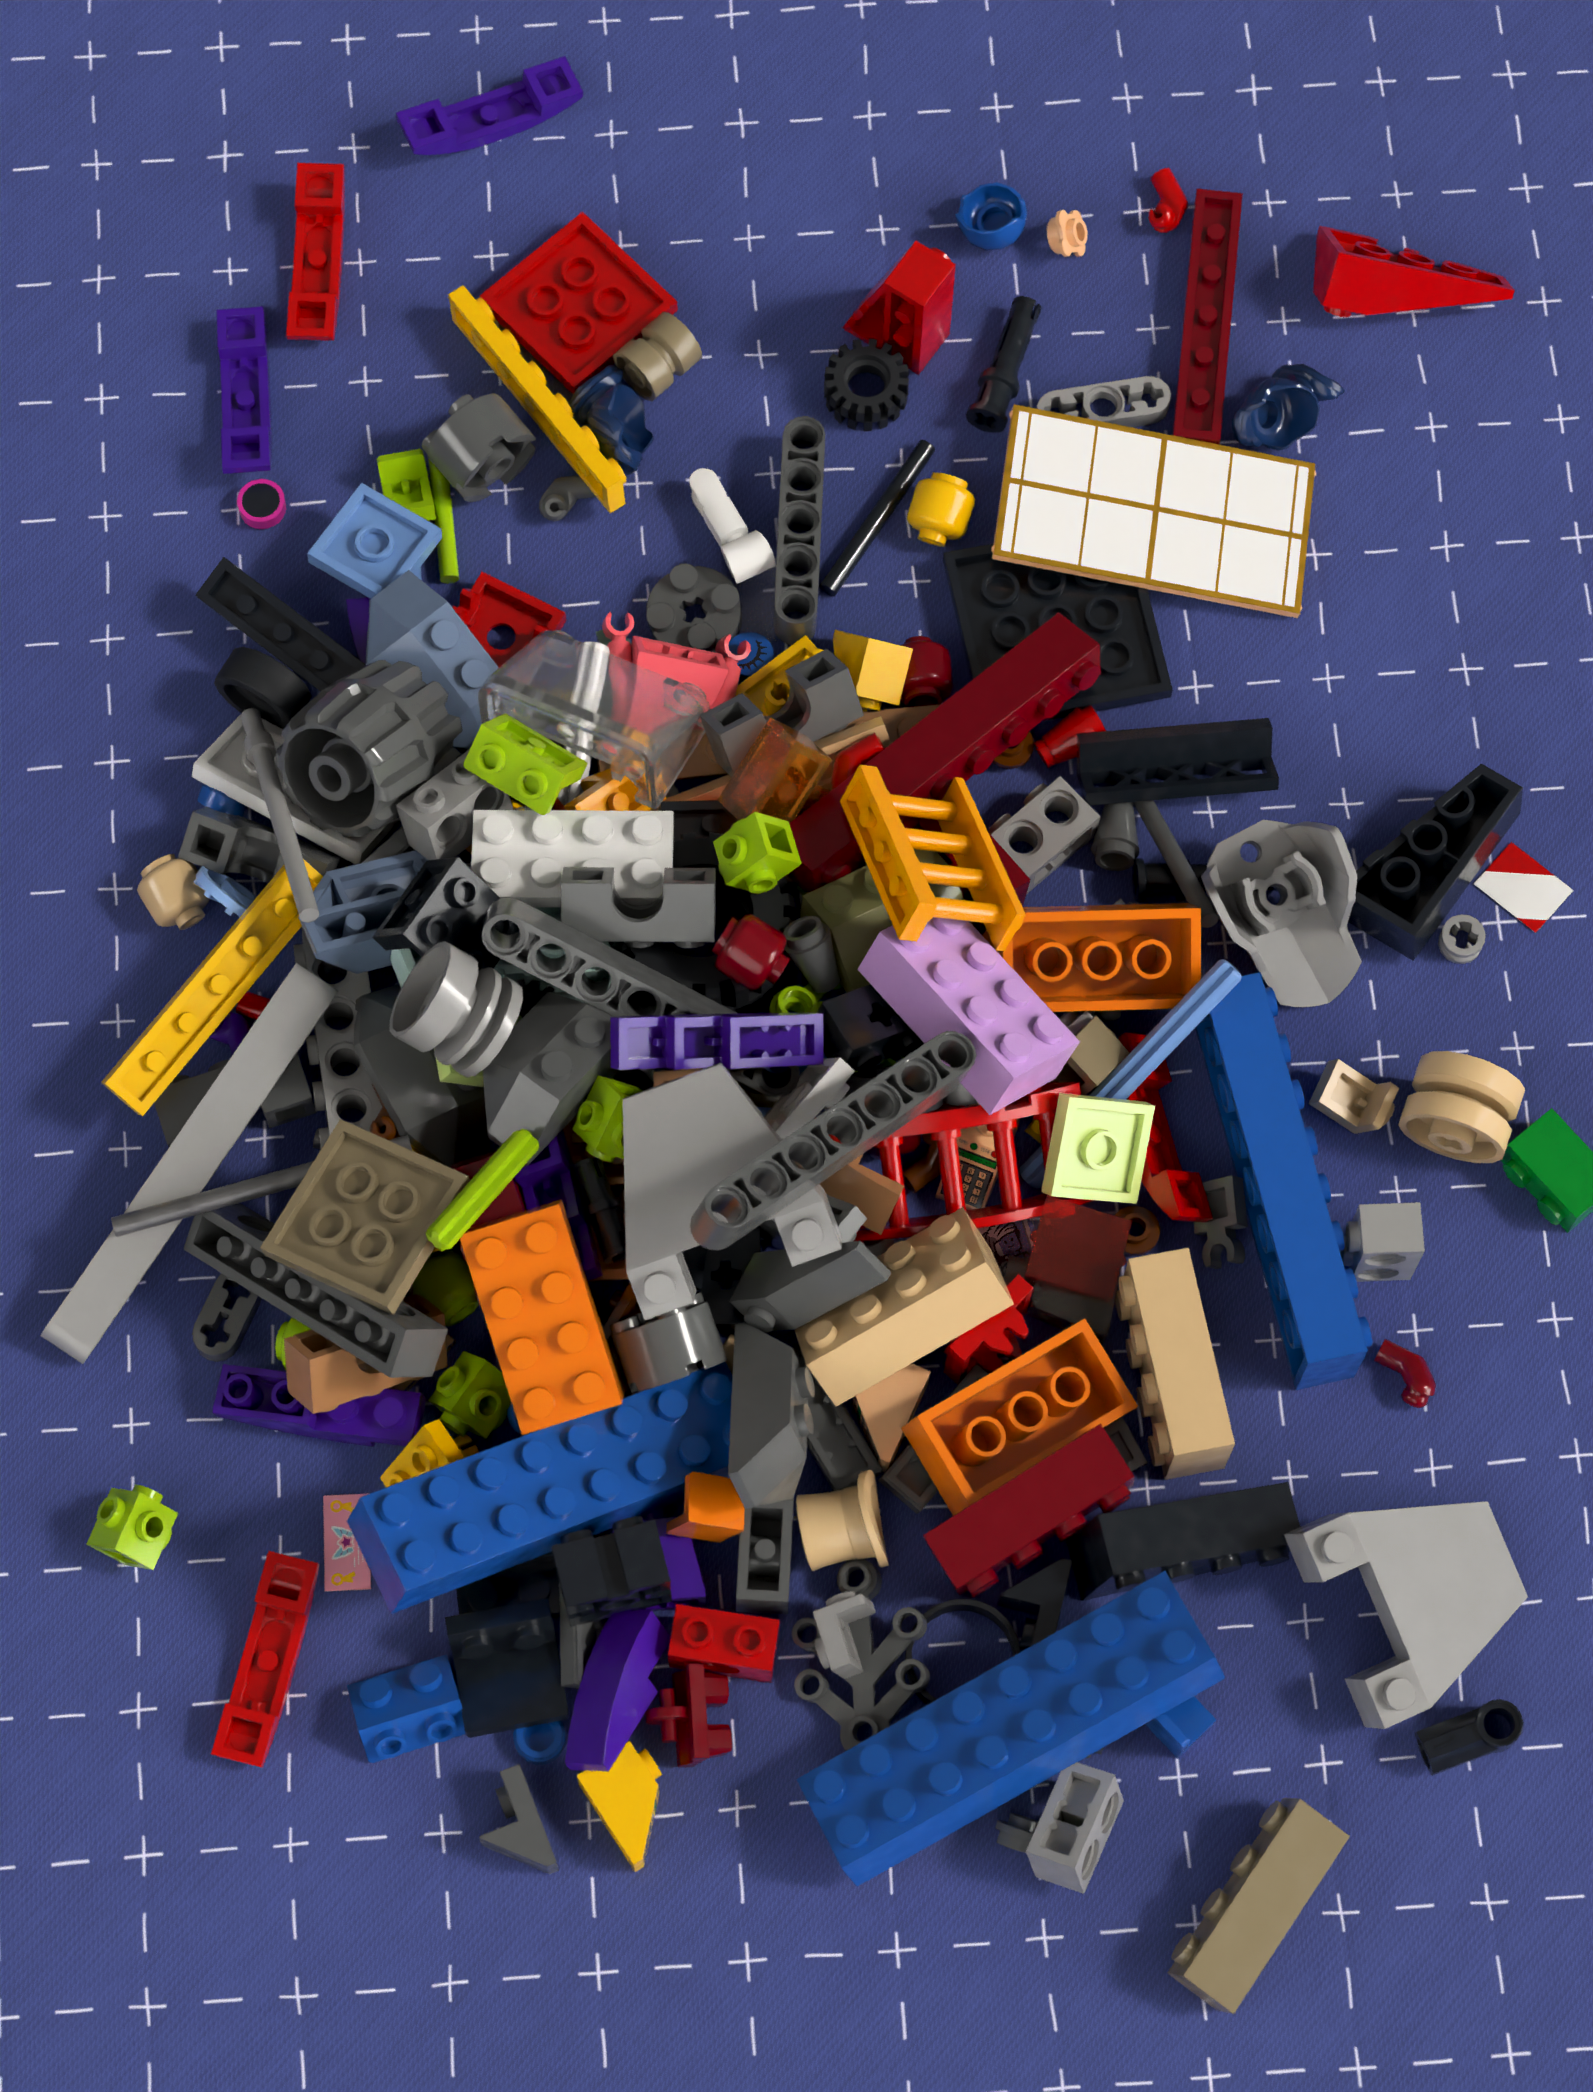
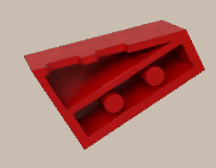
M915 241L874 285L842 328L869 344V338L877 339L878 349H882L885 342L892 346V356L899 351L903 356V365L907 364L908 369L919 375L950 335L956 264L940 249L928 248Z

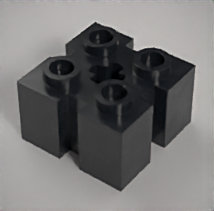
M642 1517L626 1518L612 1524V1534L593 1538L591 1530H580L562 1536L560 1538L561 1544L552 1546L556 1571L570 1627L609 1618L614 1613L630 1609L632 1612L672 1601L671 1581L655 1520L643 1522Z

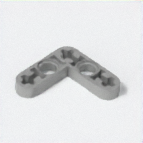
M1144 376L1054 390L1040 398L1037 409L1050 411L1051 408H1058L1061 414L1078 417L1079 410L1075 411L1076 403H1082V418L1133 428L1152 425L1165 418L1169 410L1171 391L1162 379L1154 376ZM1142 394H1150L1152 400H1157L1156 406L1148 407L1146 401L1141 400ZM1124 396H1128L1127 405L1131 404L1129 412H1124ZM1099 398L1108 399L1115 405L1116 411L1110 416L1101 417L1092 412L1090 404Z

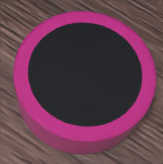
M267 479L253 480L244 485L238 494L237 505L240 516L247 525L253 528H271L277 525L286 513L284 493L273 481Z

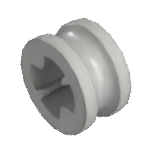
M1461 914L1451 917L1446 921L1439 935L1438 946L1440 952L1447 960L1453 963L1465 964L1473 961L1478 957L1485 943L1486 933L1484 927L1476 918L1470 915ZM1459 930L1468 932V941L1474 943V945L1472 946L1468 942L1465 949L1455 946L1456 938L1449 934L1452 933L1456 936Z

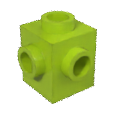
M755 811L748 817L735 822L729 831L713 842L719 861V871L724 878L725 885L747 890L755 894H761L773 889L777 885V881L802 864L789 821Z
M600 1075L597 1076L586 1101L582 1103L578 1110L577 1120L572 1128L587 1143L586 1151L606 1162H613L615 1157L624 1159L623 1098L642 1092L639 1087Z
M463 1351L452 1367L443 1372L437 1381L435 1392L428 1400L443 1412L439 1419L447 1428L461 1437H464L469 1431L485 1439L491 1431L497 1429L503 1423L511 1403L502 1372L489 1361L466 1351Z
M135 1484L132 1491L111 1488L107 1498L103 1500L98 1508L97 1521L86 1545L124 1565L154 1570L162 1550L170 1541L172 1526L178 1513L161 1504L163 1496L160 1493L145 1486Z

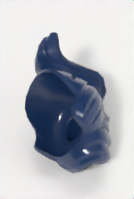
M612 364L577 388L568 404L573 412L572 418L580 427L586 425L590 428L599 443V451L607 460L610 458L615 459L626 476L634 473L640 466V461L643 460L642 453L650 446L654 437L645 427V411L641 398L631 388L621 384L623 370Z
M1283 365L1272 374L1271 379L1258 384L1246 397V400L1232 419L1233 435L1237 442L1247 447L1264 445L1274 450H1285L1292 443L1309 434L1315 428L1320 412L1318 402L1337 399L1345 390L1338 382L1322 375L1307 365Z

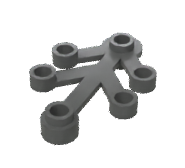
M865 1559L848 1560L838 1571L837 1585L842 1593L855 1592L856 1595L862 1594L871 1601L878 1595L881 1589L882 1577L879 1570ZM856 1570H863V1582L859 1586L851 1587L849 1584L851 1573ZM905 1607L897 1611L893 1617V1630L874 1653L871 1615L849 1623L863 1668V1673L845 1679L853 1686L854 1709L829 1690L827 1678L817 1670H803L795 1679L794 1688L797 1695L809 1703H816L841 1725L840 1740L846 1751L861 1743L857 1738V1732L862 1725L870 1724L872 1726V1736L891 1726L890 1722L915 1693L923 1691L929 1684L930 1673L924 1664L916 1659L904 1660L896 1669L895 1677L897 1683L876 1704L875 1685L908 1645L912 1641L922 1638L927 1630L925 1617L914 1608ZM909 1616H916L918 1620L916 1629L913 1632L904 1633L902 1630L904 1619ZM802 1618L793 1626V1641L803 1650L813 1651L818 1656L814 1640L810 1643L802 1641V1632L809 1626L816 1627L817 1635L815 1639L820 1638L816 1621L813 1618ZM913 1667L919 1668L921 1672L919 1681L913 1685L906 1684V1672ZM813 1677L818 1678V1690L812 1695H807L804 1690L806 1681Z

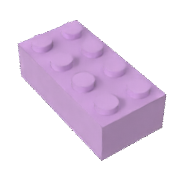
M933 917L927 922L917 942L899 940L892 925L879 932L857 969L924 1043L946 1031H956L971 1040L976 1051L975 1063L960 1083L989 1115L1056 1079L1080 1043L1074 1034L969 921ZM941 1060L945 1065L951 1067L946 1061Z

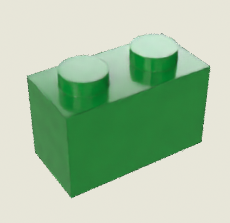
M1551 1108L1507 1145L1503 1159L1500 1161L1504 1164L1503 1170L1510 1181L1519 1188L1525 1187L1537 1199V1206L1541 1214L1553 1225L1560 1224L1568 1233L1593 1212V1151Z

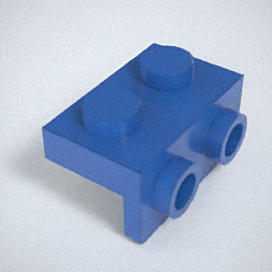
M447 1654L347 1685L357 1728L370 1763L397 1757L400 1754L466 1734L461 1710L463 1708Z

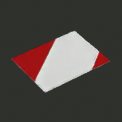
M1513 842L1503 850L1474 883L1475 886L1535 933L1573 892L1569 886Z

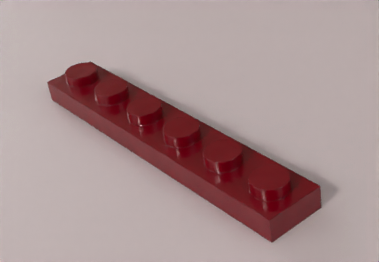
M1198 188L1196 190L1173 436L1220 444L1243 193Z

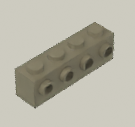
M1283 1798L1281 1802L1275 1801L1267 1808L1259 1822V1827L1262 1828L1261 1832L1252 1845L1244 1846L1235 1856L1230 1866V1870L1233 1872L1232 1876L1222 1890L1218 1888L1208 1897L1201 1909V1915L1204 1916L1203 1920L1193 1934L1187 1933L1179 1941L1172 1953L1171 1958L1175 1962L1167 1973L1217 2011L1235 2013L1350 1837L1298 1798Z

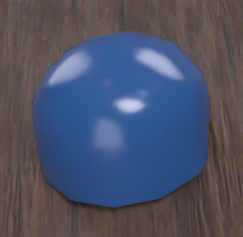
M995 182L979 185L969 194L962 195L958 213H955V217L960 231L971 245L983 250H996L1013 244L1021 235L1026 224L1027 207L1024 198L1014 188Z

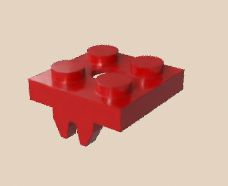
M481 572L471 590L468 588L462 589L458 608L452 606L506 676L515 696L519 698L566 622V612L484 572ZM500 625L511 628L516 636L514 643L509 648L503 650L493 648L487 641L490 630Z
M1019 1274L1008 1285L1006 1284L1014 1305L951 1340L944 1353L947 1354L943 1372L956 1384L962 1380L975 1364H978L988 1374L1004 1366L1001 1359L997 1356L998 1353L1005 1354L1013 1360L1022 1355L1014 1335L1022 1339L1028 1336L1029 1331L1023 1317L1027 1313L1033 1287Z

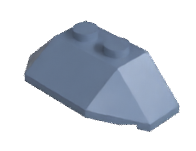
M411 571L405 572L369 600L365 665L378 660H386L391 665L398 661H405L420 668L422 681L426 684L432 681L439 682L448 693V699L445 704L448 714L460 717L463 731L454 739V748L469 750L481 724L505 713L516 720L524 715L508 679L448 601Z
M415 850L327 871L313 891L319 910V917L309 923L300 920L316 959L356 974L391 966L390 957L392 950H385L372 937L428 859Z

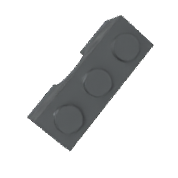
M828 649L785 670L790 685V693L787 702L778 712L764 716L763 712L741 693L700 715L716 762L736 782L758 775L765 767L786 756L795 755L803 751L807 745L830 733L843 730L850 722L864 716L848 667Z
M209 807L192 811L178 855L179 858L199 866H204L222 875L229 872L241 873L269 883L284 865L273 828L239 815L223 813ZM298 839L303 859L322 876L327 871L342 868L344 858L329 850Z
M563 867L561 878V922L601 943H604V941H622L628 947L645 948L652 946L654 942H675L676 946L682 948L701 947L705 942L715 941V868H665L661 896L649 905L635 906L625 902L618 895L614 884V867Z
M297 1053L260 1106L264 1112L269 1129L317 1113ZM229 1060L217 1062L209 1067L208 1072L190 1078L187 1075L176 1076L154 1102L168 1147H170Z

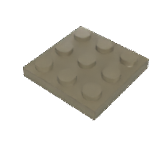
M340 1119L260 1249L266 1257L394 1315L435 1248L433 1243L426 1237L427 1229L470 1182L468 1175Z

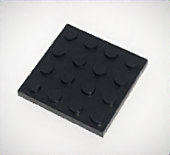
M994 543L943 553V564L971 681L1059 612L1100 644L1101 674L1090 688L1084 691L1080 690L1066 701L1055 716L1045 718L1042 721L1066 717L1076 707L1082 710L1091 705L1095 711L1171 698L1173 688L1147 589L992 559L991 551Z

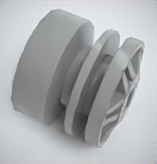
M446 941L437 943L422 956L405 980L393 1006L390 1017V1032L394 1037L421 1052L431 1051L434 1048V1057L445 1066L451 1065L461 1075L465 1077L476 1076L492 1062L510 1036L523 1001L522 987L508 977L501 978V975L491 967L478 971V962L472 956Z

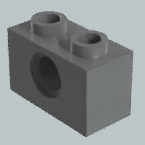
M794 1499L745 1509L744 1531L740 1533L736 1612L788 1615Z

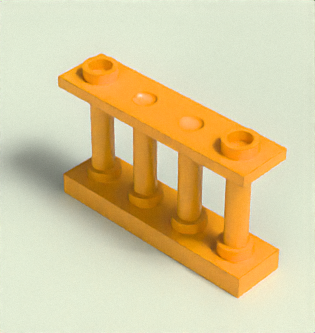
M859 765L840 803L898 939L917 942L927 922L933 917L984 923L995 950L1005 951L1015 932L1020 929L1026 914L964 779L954 777L942 801L889 793L877 767ZM898 815L938 820L943 832L905 828ZM913 849L953 854L958 867L920 862ZM929 884L968 888L974 901L935 897Z

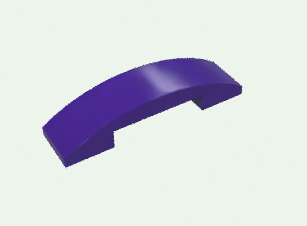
M565 56L524 69L522 81L445 107L442 106L438 98L396 112V119L414 155L454 153L491 144L528 130L583 98L584 92Z
M261 306L216 310L217 343L221 372L223 427L221 428L223 474L271 471V403L264 308Z

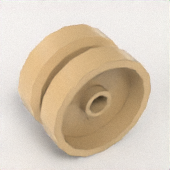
M1434 1051L1422 1055L1412 1083L1416 1093L1407 1097L1398 1124L1404 1135L1416 1144L1452 1159L1472 1163H1494L1502 1160L1512 1132L1508 1122L1516 1119L1525 1092L1521 1081L1507 1070L1471 1055L1450 1051Z

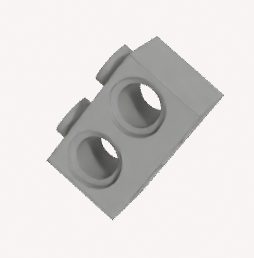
M469 750L396 805L409 846L428 860L456 857L472 844L474 810H514L508 794L464 768L463 763Z
M1061 776L1049 786L1045 783L1038 785L1025 798V806L1013 816L1009 813L1004 814L988 831L1031 879L1027 894L1094 838L1099 825L1100 816ZM1052 811H1059L1066 814L1069 820L1064 823H1054L1046 817V814ZM1016 841H1024L1029 843L1034 850L1022 854L1014 851L1010 845Z
M1420 1202L1359 1204L1353 1220L1346 1222L1345 1249L1340 1251L1343 1265L1349 1266L1353 1270L1357 1282L1411 1279L1425 1252Z
M1078 1762L1060 1772L1026 1850L1036 1878L1083 1894L1085 1893L1124 1802L1114 1774Z

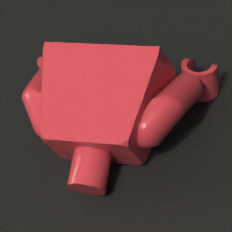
M611 612L603 620V633L612 640L607 644L610 650L607 664L608 679L617 705L627 712L631 725L643 728L645 732L704 727L700 718L701 714L736 696L741 673L738 662L745 659L751 651V646L747 640L740 642L737 655L732 654L729 650L731 634L718 640L715 652L633 636L630 643L626 641V637L634 627V618L630 613L627 612L625 615L626 629L624 631H617L612 627Z

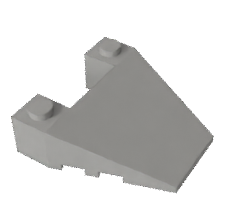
M722 1063L623 1098L626 1273L644 1320L694 1303L697 1290L682 1251L700 1245L695 1241L690 1230L693 1214L706 1194L714 1186L783 1140L762 1116L761 1111ZM790 1160L797 1168L804 1170L800 1163ZM820 1184L768 1219L774 1218L792 1267L842 1249L840 1230L825 1190ZM752 1186L753 1190L758 1194L766 1196L762 1189ZM712 1212L719 1221L728 1223L723 1215Z
M1488 1501L1328 1514L1284 1534L1304 1583L1325 1582L1356 1567L1360 1570L1395 1653L1394 1657L1345 1679L1362 1722L1367 1728L1386 1729L1430 1709L1528 1597Z

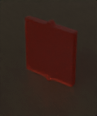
M1046 1196L1037 1230L1030 1234L1033 1246L1024 1277L1110 1302L1119 1269L1127 1262L1123 1254L1132 1221Z

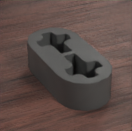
M222 1273L216 1279L192 1331L193 1342L200 1355L207 1360L215 1362L225 1361L236 1353L262 1300L261 1297L248 1290L250 1293L248 1298L240 1296L236 1300L233 1309H228L231 1303V1296L226 1289L229 1285L238 1287L240 1284ZM222 1319H227L223 1330L228 1341L226 1343L218 1341L213 1348L209 1347V1341L204 1335L207 1330L215 1332L219 1328Z

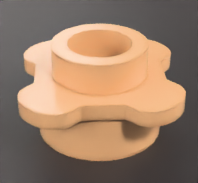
M1060 210L1056 213V217L1049 220L1047 238L1054 253L1062 254L1064 257L1070 256L1071 253H1074L1076 257L1084 255L1087 228L1077 210L1070 211V214H1067L1065 210Z

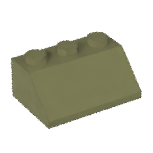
M913 849L920 862L948 865L938 852ZM865 866L803 895L800 918L816 916L820 918L822 923L829 926L838 974L841 978L839 984L847 993L870 984L857 969L879 932L892 926L868 866ZM929 884L935 897L964 900L960 887Z

